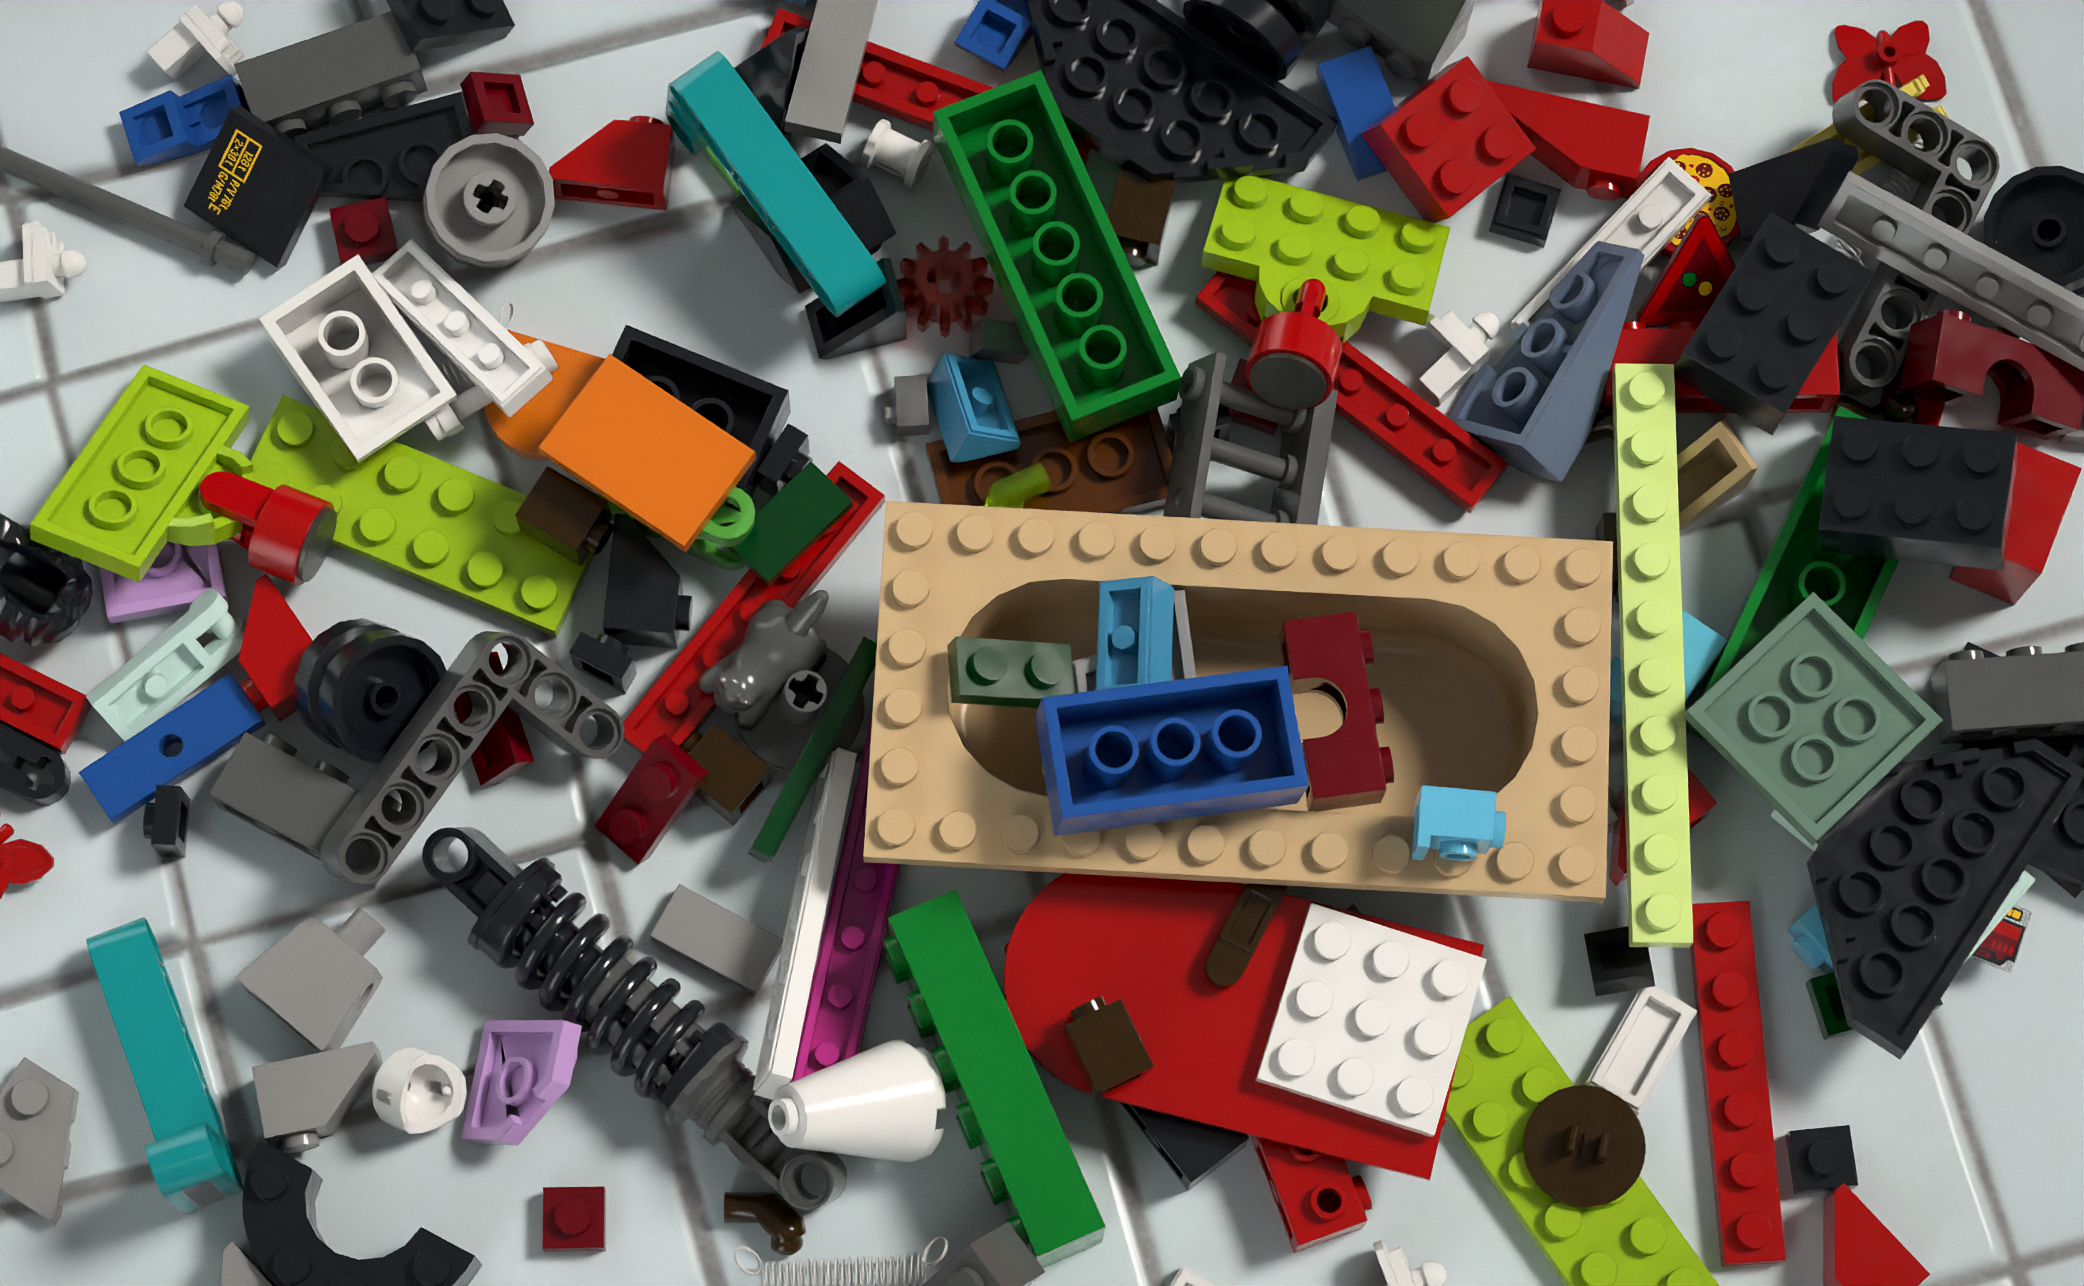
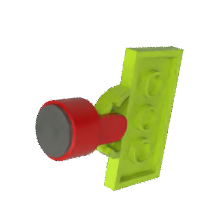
M1258 176L1225 179L1205 243L1200 266L1256 281L1255 305L1261 323L1257 327L1245 369L1246 380L1251 389L1263 400L1277 407L1300 410L1318 406L1326 401L1331 394L1342 355V344L1360 329L1368 311L1425 326L1451 227Z
M143 364L30 523V539L139 583L167 541L186 546L214 545L230 539L248 550V563L250 567L300 586L305 582H309L322 566L334 537L337 514L331 502L286 484H281L274 490L254 481L253 464L242 452L231 449L249 422V405Z

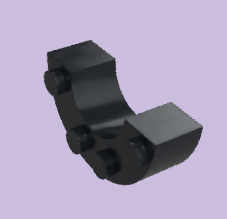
M259 1140L246 1171L242 1198L243 1220L251 1250L258 1264L275 1286H468L482 1267L481 1262L475 1255L422 1227L419 1228L405 1246L384 1257L358 1260L335 1253L326 1245L316 1222L315 1201L323 1179L312 1168Z

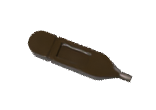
M1246 883L1217 939L1218 941L1214 944L1204 966L1205 976L1212 985L1219 988H1229L1238 982L1286 892L1287 885Z

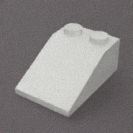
M359 255L351 258L259 318L268 340L358 463L458 398L455 391Z

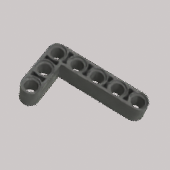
M1880 79L1868 80L1842 95L1834 104L1832 111L1833 124L1837 132L1846 140L1918 181L1920 185L1910 204L1932 215L1933 206L1939 207L1946 216L1947 224L1967 235L1998 175L2000 163L1995 148L1985 139L1889 82ZM1860 99L1867 101L1872 106L1875 114L1874 123L1867 121L1861 115L1858 104ZM1909 128L1916 130L1923 140L1922 151L1916 150L1911 145L1908 139ZM1958 157L1967 161L1971 167V180L1965 179L1960 174L1957 168ZM1882 261L1880 262L1837 346L1841 393L1849 396H1861L1892 381L1906 357L1911 324L1925 319L1938 293L1937 291ZM1882 304L1888 305L1894 310L1897 317L1895 329L1890 328L1884 323L1881 317ZM1857 353L1864 355L1869 360L1872 368L1870 379L1864 378L1858 372L1855 362Z
M484 631L476 634L462 649L326 835L321 845L320 855L324 868L331 875L356 884H370L378 881L385 875L506 707H509L563 751L571 755L592 759H604L612 756L620 748L624 739V725L621 717L615 710L523 637L514 633ZM501 643L506 649L508 659L504 670L496 675L491 670L489 655L492 649ZM543 680H547L551 684L553 698L549 706L544 710H540L535 701V691ZM467 692L473 703L472 712L467 720L459 723L453 712L454 703L461 693ZM592 715L598 726L595 740L586 746L582 742L580 729L583 721ZM431 740L437 749V760L430 770L423 772L417 761L418 752L424 743ZM396 789L402 800L401 810L394 819L387 821L381 810L382 801L390 791ZM361 839L366 848V857L363 864L351 871L347 867L345 853L353 841Z

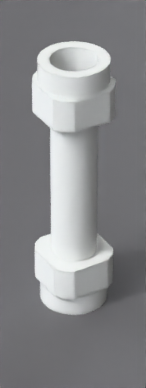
M541 338L531 344L527 343L524 345L550 373L559 368ZM474 385L459 394L457 399L426 418L425 422L435 438L441 441L445 437H451L463 430L465 426L462 420L493 401Z

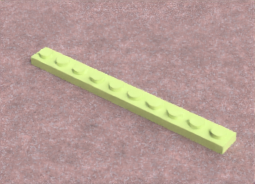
M1615 364L1612 369L1629 947L1690 948L1693 944L1687 738L1686 719L1683 717L1686 713L1674 364Z

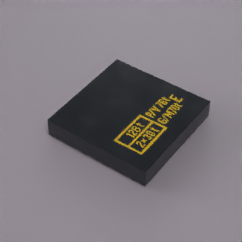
M237 106L230 109L184 207L278 268L287 264L334 167L243 107Z

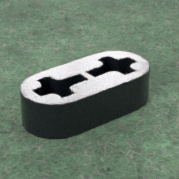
M0 723V747L7 754L11 755L7 763L0 760V787L39 806L52 805L60 801L68 792L71 784V772L66 762L52 749ZM26 763L42 770L46 767L47 763H50L49 771L54 775L55 780L50 786L40 783L36 790H33L34 782L20 769Z

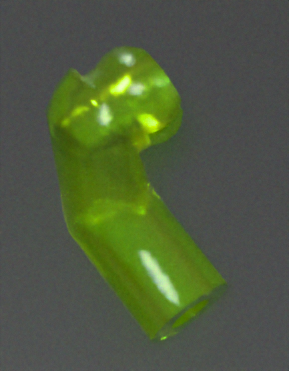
M1039 462L995 481L989 488L984 506L1023 508L1025 500L1051 490V483L1043 465Z

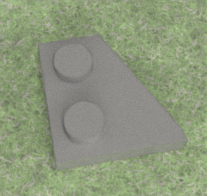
M24 1057L0 1091V1190L56 1225L62 1213L60 1198L64 1170L68 1169L71 1151L69 1136L71 1125L75 1122L79 1092Z

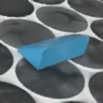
M942 353L927 380V390L950 461L955 463L966 462L1018 449L1021 441L995 363L993 361Z
M1155 576L1099 582L1095 690L1171 681L1174 589L1170 584Z

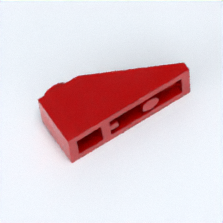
M1486 80L1535 146L1536 150L1530 154L1572 187L1586 190L1587 194L1593 198L1614 201L1619 198L1629 199L1639 176L1650 115Z

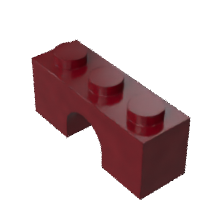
M1940 310L1936 313V316L1911 324L1900 391L1951 407L1982 397L1985 377L1987 375L1993 380L2000 394V411L1997 424L2043 440L2080 430L2084 406V371L2032 343L2020 340V336L2003 327L1986 328L1972 323L1971 316L1960 311Z
M1356 611L1283 621L1279 641L1283 665L1288 667L1292 694H1322L1336 704L1342 717V725L1334 733L1324 737L1303 739L1302 749L1309 783L1305 791L1308 811L1320 812L1381 803L1387 790L1386 784L1394 783V767L1389 746L1379 747L1376 725L1384 723V709L1379 687L1369 688L1366 666L1374 664L1373 644L1369 629L1359 630Z

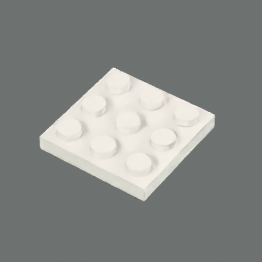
M1311 903L1306 913L1255 1081L1428 1137H1433L1487 959Z

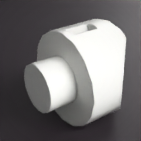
M407 1047L396 1051L383 1062L375 1076L372 1089L373 1107L379 1118L387 1124L409 1134H420L434 1130L460 1116L464 1109L467 1095L466 1079L456 1065L439 1055L415 1047ZM442 1083L448 1084L442 1089Z

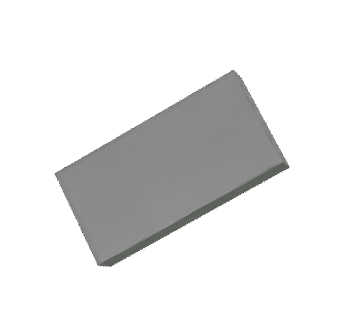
M681 884L676 888L650 934L652 941L755 996L758 994L781 953L783 944L782 938Z

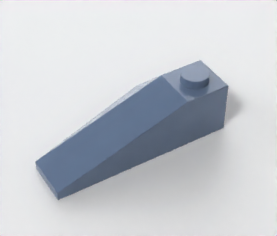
M1597 241L1550 292L1551 305L1533 325L1528 327L1522 322L1510 335L1516 343L1492 368L1485 362L1473 375L1448 418L1506 461L1508 465L1521 472L1562 483L1591 433L1645 255L1639 249Z

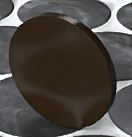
M1579 1085L1554 1092L1545 1098L1533 1111L1524 1131L1523 1155L1532 1179L1549 1197L1572 1207L1594 1208L1617 1200L1636 1182L1645 1161V1136L1636 1114L1620 1097L1599 1087Z

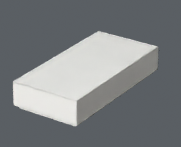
M1656 986L1639 989L1584 1085L1599 1087L1612 1092L1625 1101L1637 1116L1697 1010Z

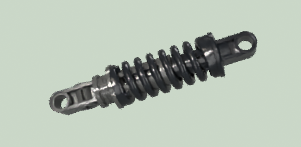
M471 827L442 828L428 837L422 852V859L426 870L478 917L468 936V943L474 949L485 953L501 968L517 967L515 972L517 984L525 990L540 988L539 1001L543 1008L550 1012L564 1010L563 1020L582 1026L581 1033L588 1031L586 1041L587 1047L591 1052L596 1055H605L612 1052L610 1065L611 1070L621 1077L636 1074L634 1079L635 1092L643 1098H653L659 1103L660 1115L666 1119L664 1123L667 1126L675 1128L690 1118L693 1122H696L698 1127L704 1129L703 1138L712 1146L723 1141L732 1154L745 1167L763 1178L795 1208L813 1210L829 1204L841 1196L847 1184V1171L844 1163L836 1154L787 1147L773 1133L768 1119L769 1106L773 1100L754 1095L755 1090H753L756 1075H753V1072L749 1068H745V1065L741 1062L748 1049L749 1041L742 1035H736L726 1024L721 1022L715 1023L706 1032L697 1024L705 1012V1007L699 1000L689 1001L682 1009L673 1002L681 991V984L676 979L668 978L658 987L650 981L658 967L657 962L652 957H643L635 965L626 959L634 947L633 940L629 936L620 935L604 950L601 949L597 943L608 931L610 919L605 914L598 913L592 916L581 928H578L573 922L582 913L587 903L586 897L579 892L571 893L555 907L551 902L557 903L568 891L561 886L562 875L555 870V864L547 857L538 859L522 870L489 840L484 833ZM457 838L465 844L468 851L467 862L460 871L454 869L448 860L449 846ZM675 1048L678 1052L673 1056L671 1052ZM807 1163L817 1165L825 1174L826 1187L820 1196L810 1194L802 1184L801 1174Z

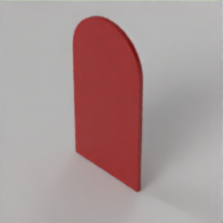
M1063 873L1046 885L1027 905L1018 919L1010 941L1004 947L1006 954L1003 977L1006 1003L1028 1052L1052 1076L1076 1090L1092 1095L1062 1031L1066 1024L1073 1022L1069 1012L1076 1007L1100 996H1103L1107 1005L1122 999L1154 1067L1150 1073L1099 1097L1368 1166L1430 1180L1441 1130L1446 1123L1445 1112L1456 1065L1433 1137L1255 1081L1306 913L1311 903L1478 957L1482 956L1483 944L1284 894L1254 954L1250 957L1251 959L1241 978L1235 985L1229 988H1219L1208 981L1205 976L1204 966L1246 884Z

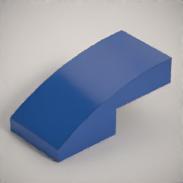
M979 0L956 38L955 46L1005 72L1032 36L1025 0Z
M1371 45L1319 63L1316 74L1335 118L1339 121L1336 133L1357 181L1387 171L1361 135L1364 130L1395 107Z
M228 75L180 97L169 90L120 111L119 114L135 163L139 166H145L211 149L230 109L241 106L249 111L240 81L234 76Z

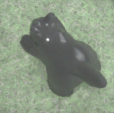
M818 590L806 597L795 609L786 606L781 600L775 599L764 602L751 614L743 643L729 655L712 665L698 679L700 690L708 694L714 693V702L718 709L728 714L738 713L737 724L741 729L752 730L762 721L775 696L791 675L802 670L817 673L825 663L828 652L827 644L818 637L813 625L825 610L829 599L827 591Z

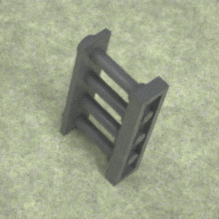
M1215 352L1189 363L1188 368L1181 377L1179 396L1182 399L1163 516L1317 525L1338 391L1332 389L1327 400L1318 406L1300 410L1285 409L1268 403L1252 390L1224 382L1226 354ZM1219 405L1280 424L1283 435L1279 457L1214 437ZM1210 461L1271 479L1274 492L1270 513L1206 494L1205 487Z

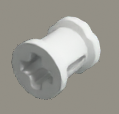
M882 119L876 124L867 140L860 165L868 169L875 165L904 179V186L914 190L930 163L935 143L929 140L919 143L892 130L891 122Z

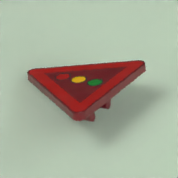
M1701 213L1695 217L1635 316L1636 322L1643 323L1645 327L1670 326L1671 324L1684 321L1702 322L1736 268L1712 219L1708 215Z

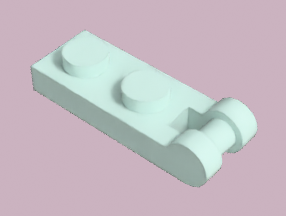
M210 589L199 595L192 602L187 613L86 696L91 705L124 741L163 717L240 652L246 623L241 618H233L228 613V602L217 590ZM211 628L215 633L214 639L203 648L196 639Z

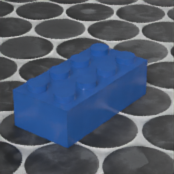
M1287 666L1042 697L1035 715L1054 836L1297 804L1309 786Z

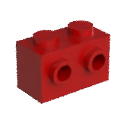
M1252 1136L1253 1146L1294 1253L1355 1232L1364 1227L1368 1221L1365 1212L1372 1209L1371 1199L1361 1175L1351 1177L1345 1159Z

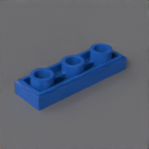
M230 672L79 771V774L115 825L147 802L153 800L156 795V785L174 786L238 744L245 732L253 734L265 726L266 723ZM173 743L183 744V749L179 755L175 757L165 756V751L169 745Z

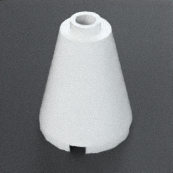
M907 1039L891 1040L780 1087L769 1106V1124L780 1141L791 1148L899 1162L919 1161L932 1155L942 1139L944 1128L935 1129L937 1110L946 1109V1093L941 1073L931 1054L923 1046L913 1048L908 1044L911 1040Z

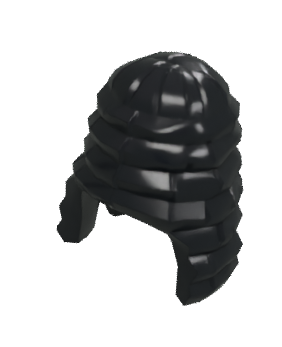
M0 513V636H4L11 643L24 641L30 647L41 643L53 644L62 641L73 633L90 605L93 594L92 579L84 570L81 559L31 540V522H14Z

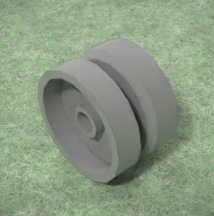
M498 133L471 135L449 146L433 165L423 196L425 225L436 245L456 262L478 269L506 267L526 257L547 231L555 207L553 179L541 157L522 141ZM485 193L492 194L498 200V207H493L488 214L477 208L481 200L478 197Z

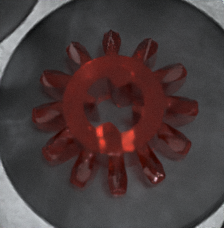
M944 235L939 238L937 251H932L928 245L920 241L916 245L918 260L903 258L900 262V272L905 277L898 279L897 283L901 297L905 298L903 304L906 317L918 315L917 329L921 333L929 329L933 322L939 323V332L944 338L950 335L951 323L956 322L961 329L968 332L973 326L971 314L985 316L987 314L989 303L984 297L993 293L994 281L987 276H983L988 270V261L985 257L970 259L972 247L967 241L959 245L956 251L949 250V240ZM937 281H950L951 292L939 293Z

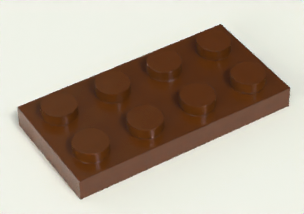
M1158 408L1070 443L1055 410L1015 420L1014 423L1021 441L1018 449L966 462H951L943 439L925 444L940 504L1131 514L1165 505L1173 459Z

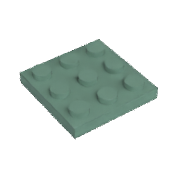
M1814 592L1692 705L1683 716L1812 846L1943 721Z

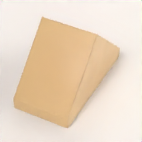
M1726 420L1719 421L1677 455L1679 531L1743 493L1758 469Z

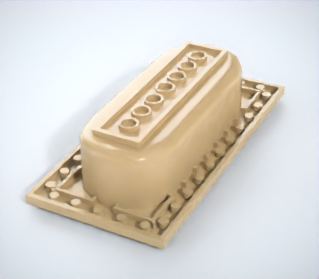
M886 501L864 862L1601 903L1603 906V902L1606 899L1613 541ZM1155 576L1170 584L1174 591L1185 590L1196 677L1284 666L1279 641L1283 621L1356 611L1359 630L1369 629L1371 634L1374 664L1366 666L1369 688L1379 687L1381 692L1384 723L1377 724L1376 730L1379 747L1389 746L1394 767V783L1386 784L1387 790L1381 803L1320 812L1308 811L1304 792L1297 804L1054 836L1045 777L1042 775V758L1035 722L1038 708L951 703L947 645L955 637L1071 644L1072 662L1097 653L1099 582ZM1319 693L1293 695L1301 744L1303 739L1324 737L1334 733L1341 727L1342 717L1340 711L1331 699ZM1421 785L1497 792L1495 811L1506 813L1503 848H1489L1486 854L1477 853V858L1471 861H1454L1441 858L1439 850L1429 849L1424 860L1411 859L1415 799Z

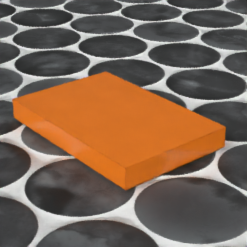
M611 354L607 356L538 447L541 455L684 552H687L756 460V453L751 448Z

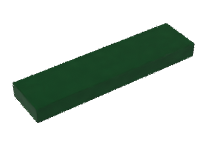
M863 637L747 854L764 863H767V861L771 862L875 668L877 643L866 637Z

